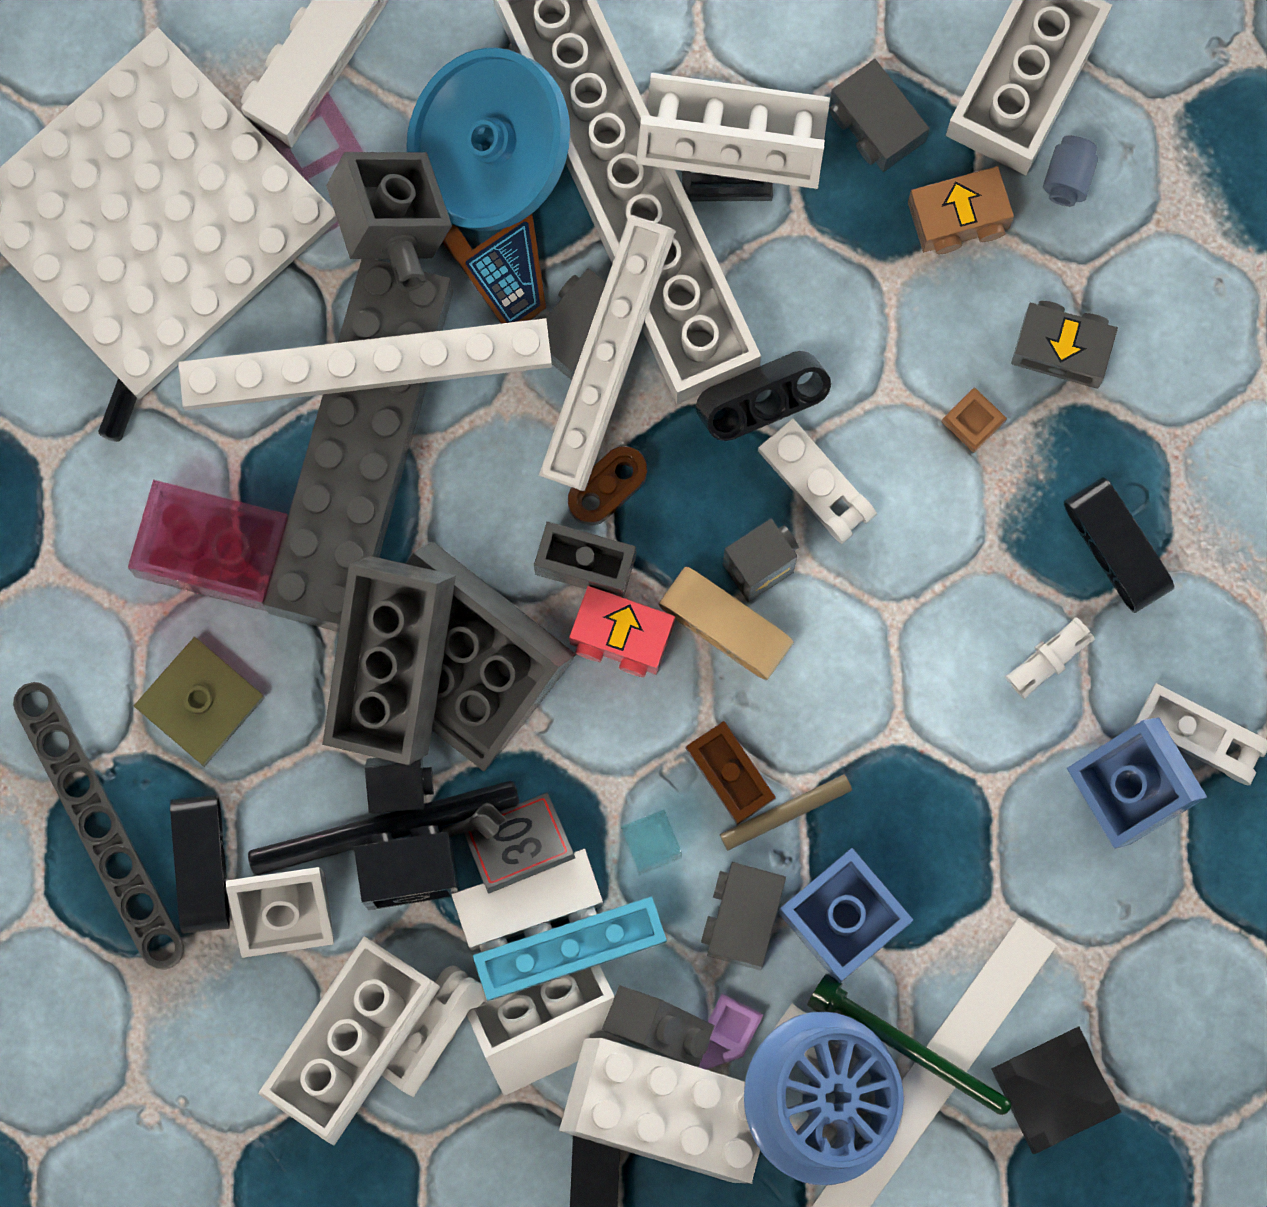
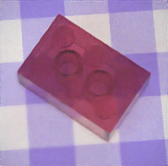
M153 479L128 569L136 578L267 612L263 603L288 515Z

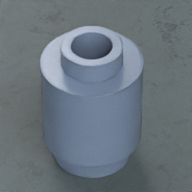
M1068 135L1062 138L1061 144L1055 146L1043 184V189L1050 194L1049 199L1052 202L1072 207L1076 202L1086 200L1098 163L1096 155L1097 146L1090 140Z

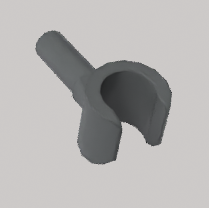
M485 803L471 817L444 827L443 832L447 831L449 836L453 837L477 829L486 839H489L498 832V826L506 818L493 805Z

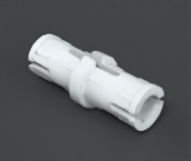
M1075 617L1072 622L1047 643L1041 641L1035 646L1036 652L1005 677L1011 683L1010 685L1025 699L1054 673L1059 675L1066 669L1064 664L1089 643H1092L1095 640L1094 636Z

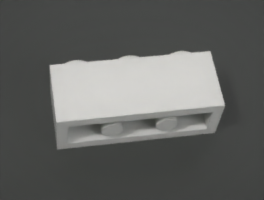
M585 849L574 852L575 859L492 893L488 894L483 883L451 894L470 950L473 951L480 948L481 952L508 944L506 939L523 933L527 938L551 930L552 923L567 918L572 923L596 915L595 909L602 907L603 901Z

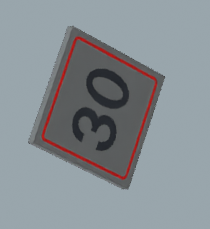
M548 792L522 802L517 806L500 811L506 820L498 826V832L489 839H486L477 829L464 833L488 894L575 859Z

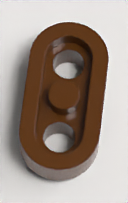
M627 446L617 447L608 452L593 466L585 491L571 487L568 494V507L572 517L579 523L589 526L598 525L607 520L645 483L647 464L643 455L636 449ZM623 465L629 466L633 471L632 476L625 480L618 478L615 474L617 468ZM586 497H596L600 502L598 508L595 510L585 509L582 502Z

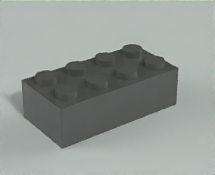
M367 556L349 564L322 745L405 765H411L428 755L456 575Z

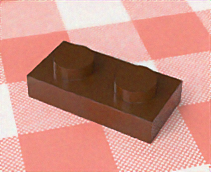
M725 721L685 747L736 825L776 799Z

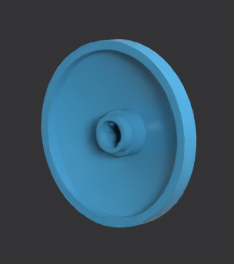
M502 48L473 50L447 63L425 86L411 115L406 149L407 152H427L451 224L477 231L503 229L531 215L548 198L556 186L564 169L569 150L570 120L567 105L561 89L554 78L543 66L533 59Z

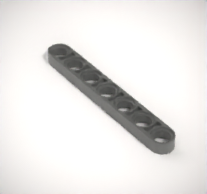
M38 682L24 684L17 690L14 696L13 706L15 713L131 938L147 964L162 970L173 968L180 962L184 953L182 938L56 695L46 685ZM32 692H42L48 699V708L42 715L37 717L27 715L23 708L26 696ZM54 732H63L69 739V748L66 753L59 757L47 755L44 749V741L47 736ZM83 772L90 780L88 792L78 798L69 796L65 790V781L72 773ZM98 812L107 814L111 820L109 833L102 838L90 837L86 831L88 818ZM118 853L127 854L132 861L130 874L122 879L112 878L107 871V862L114 854ZM138 894L150 896L154 904L151 915L144 920H135L128 912V903L131 898ZM159 935L170 936L175 944L172 957L165 961L154 960L149 952V945L152 939Z

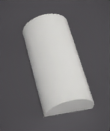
M364 936L258 1094L328 1143L335 1145L440 989V986Z

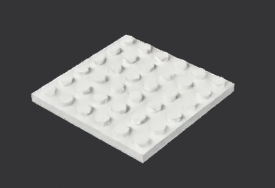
M158 27L0 167V254L115 376L125 384L138 400L177 367L178 362L188 357L338 221L333 207Z

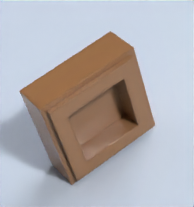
M974 387L941 422L975 453L1006 422L1007 418Z

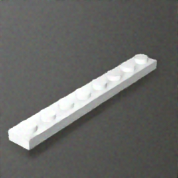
M545 318L180 361L178 366L182 405L184 410L187 411L551 368L552 363L547 321Z

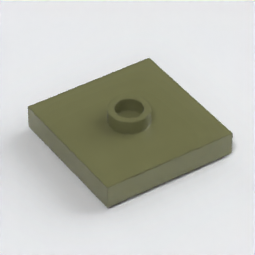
M194 636L133 706L205 767L265 697Z

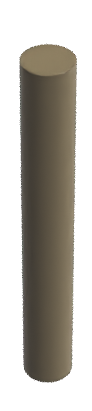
M845 774L719 834L726 850L729 851L851 792V785Z

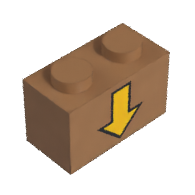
M998 166L913 189L908 200L923 253L935 250L936 254L939 255L950 253L961 248V242L979 238L980 242L996 240L1006 234L1005 230L1010 229L1014 218Z

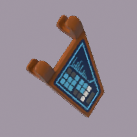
M532 214L522 221L502 229L473 250L458 227L452 225L442 243L461 266L501 324L532 320L541 311L546 309Z

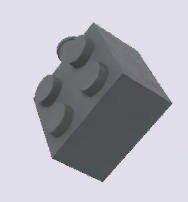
M344 152L326 186L349 258L390 259L398 289L401 291L418 289L424 284L423 281H426L419 259L433 258L452 227L427 152Z

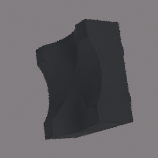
M1080 1026L991 1068L1004 1096L1011 1102V1111L1032 1154L1039 1153L1121 1113L1112 1092L1095 1062Z

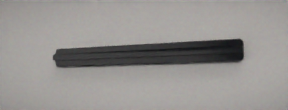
M507 781L428 802L425 804V809L395 811L253 849L248 852L249 865L253 874L260 875L354 850L353 846L364 845L363 837L369 835L391 833L392 838L395 839L409 835L410 830L424 826L439 827L462 821L471 817L485 803H490L498 811L514 807L519 804L516 785L513 781Z

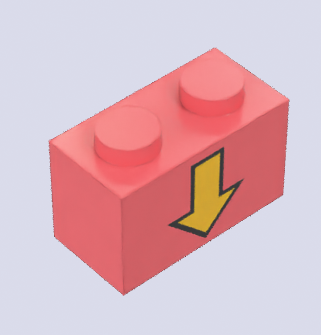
M587 586L569 636L570 645L577 647L575 653L586 659L601 662L604 656L621 662L619 669L629 674L645 677L646 672L657 675L675 624V616Z

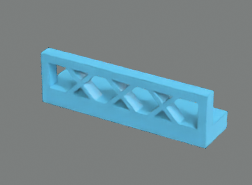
M651 896L473 955V961L488 1002L666 943L667 940Z

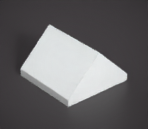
M320 867L226 881V890L242 958L334 944L326 877Z

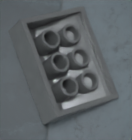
M431 542L415 551L406 564L456 575L432 731L482 771H486L551 691L576 654L435 542Z

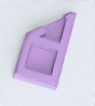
M721 994L708 1020L709 1023L715 1026L710 1037L708 1049L702 1057L699 1068L707 1070L742 1058L764 1014Z

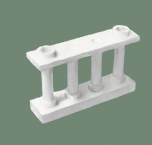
M651 73L647 104L650 116L642 115L636 164L818 189L830 97Z

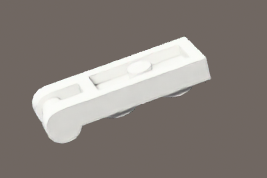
M794 419L790 420L758 447V452L839 543L843 544L853 535L851 530L860 522L867 523L877 515L870 502L863 495L859 494ZM843 499L850 508L841 516H838L830 508Z
M1156 683L1134 725L1145 719L1159 717L1180 751L1216 768L1239 783L1251 785L1256 775V771L1253 768L1259 756L1265 757L1267 753V740ZM1232 741L1242 747L1237 760L1226 755Z
M449 966L441 972L435 981L440 986V989L381 1075L398 1089L412 1097L415 1096L422 1083L428 1078L431 1069L447 1044L455 1036L456 1030L469 1010L479 1007L486 998L481 982L475 978H469L468 974L457 966Z

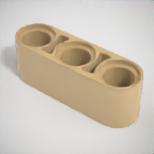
M689 567L683 568L658 603L662 610L674 615L675 620L764 680L769 679L794 643L778 627Z

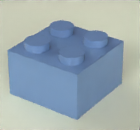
M1159 717L1140 721L1067 768L1114 849L1133 844L1207 798Z
M853 848L783 905L778 912L827 972L839 983L844 981L913 921L911 916Z

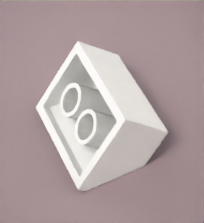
M600 965L488 1002L485 998L479 1007L470 1009L467 1013L484 1056L504 1096L577 1062L584 1039L603 1038L613 1042L623 1040L602 1030L615 996Z

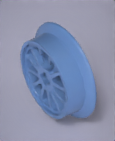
M832 1012L802 1014L791 1018L775 1028L755 1052L749 1065L744 1087L746 1119L753 1139L760 1151L770 1163L784 1174L795 1180L813 1185L844 1183L861 1176L871 1169L884 1156L892 1144L901 1121L904 1105L902 1080L892 1055L884 1043L862 1023L845 1015ZM829 1041L839 1046L835 1067L828 1046ZM811 1047L815 1048L820 1072L804 1055ZM853 1051L855 1053V1057L859 1060V1062L848 1073V1068ZM794 1065L810 1080L807 1085L789 1079ZM868 1070L871 1076L870 1083L856 1087V1082ZM786 1088L803 1093V1103L786 1107ZM874 1091L875 1105L859 1100L861 1094ZM826 1093L834 1094V1103L826 1102ZM856 1109L871 1113L870 1125L858 1115ZM807 1111L809 1114L808 1119L795 1131L789 1117L793 1114ZM831 1122L837 1129V1140L833 1146L829 1144L826 1137L822 1136L824 1126ZM856 1130L861 1136L857 1139V1142L854 1145Z

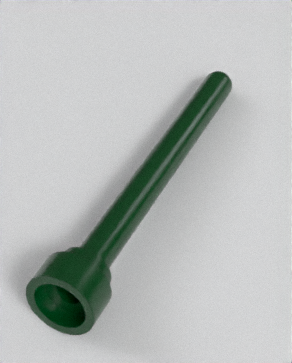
M826 974L822 978L807 1003L808 1007L816 1012H832L853 1018L874 1032L882 1042L995 1113L1004 1115L1010 1111L1011 1102L1007 1097L847 998L848 992L841 988L843 984L830 975Z

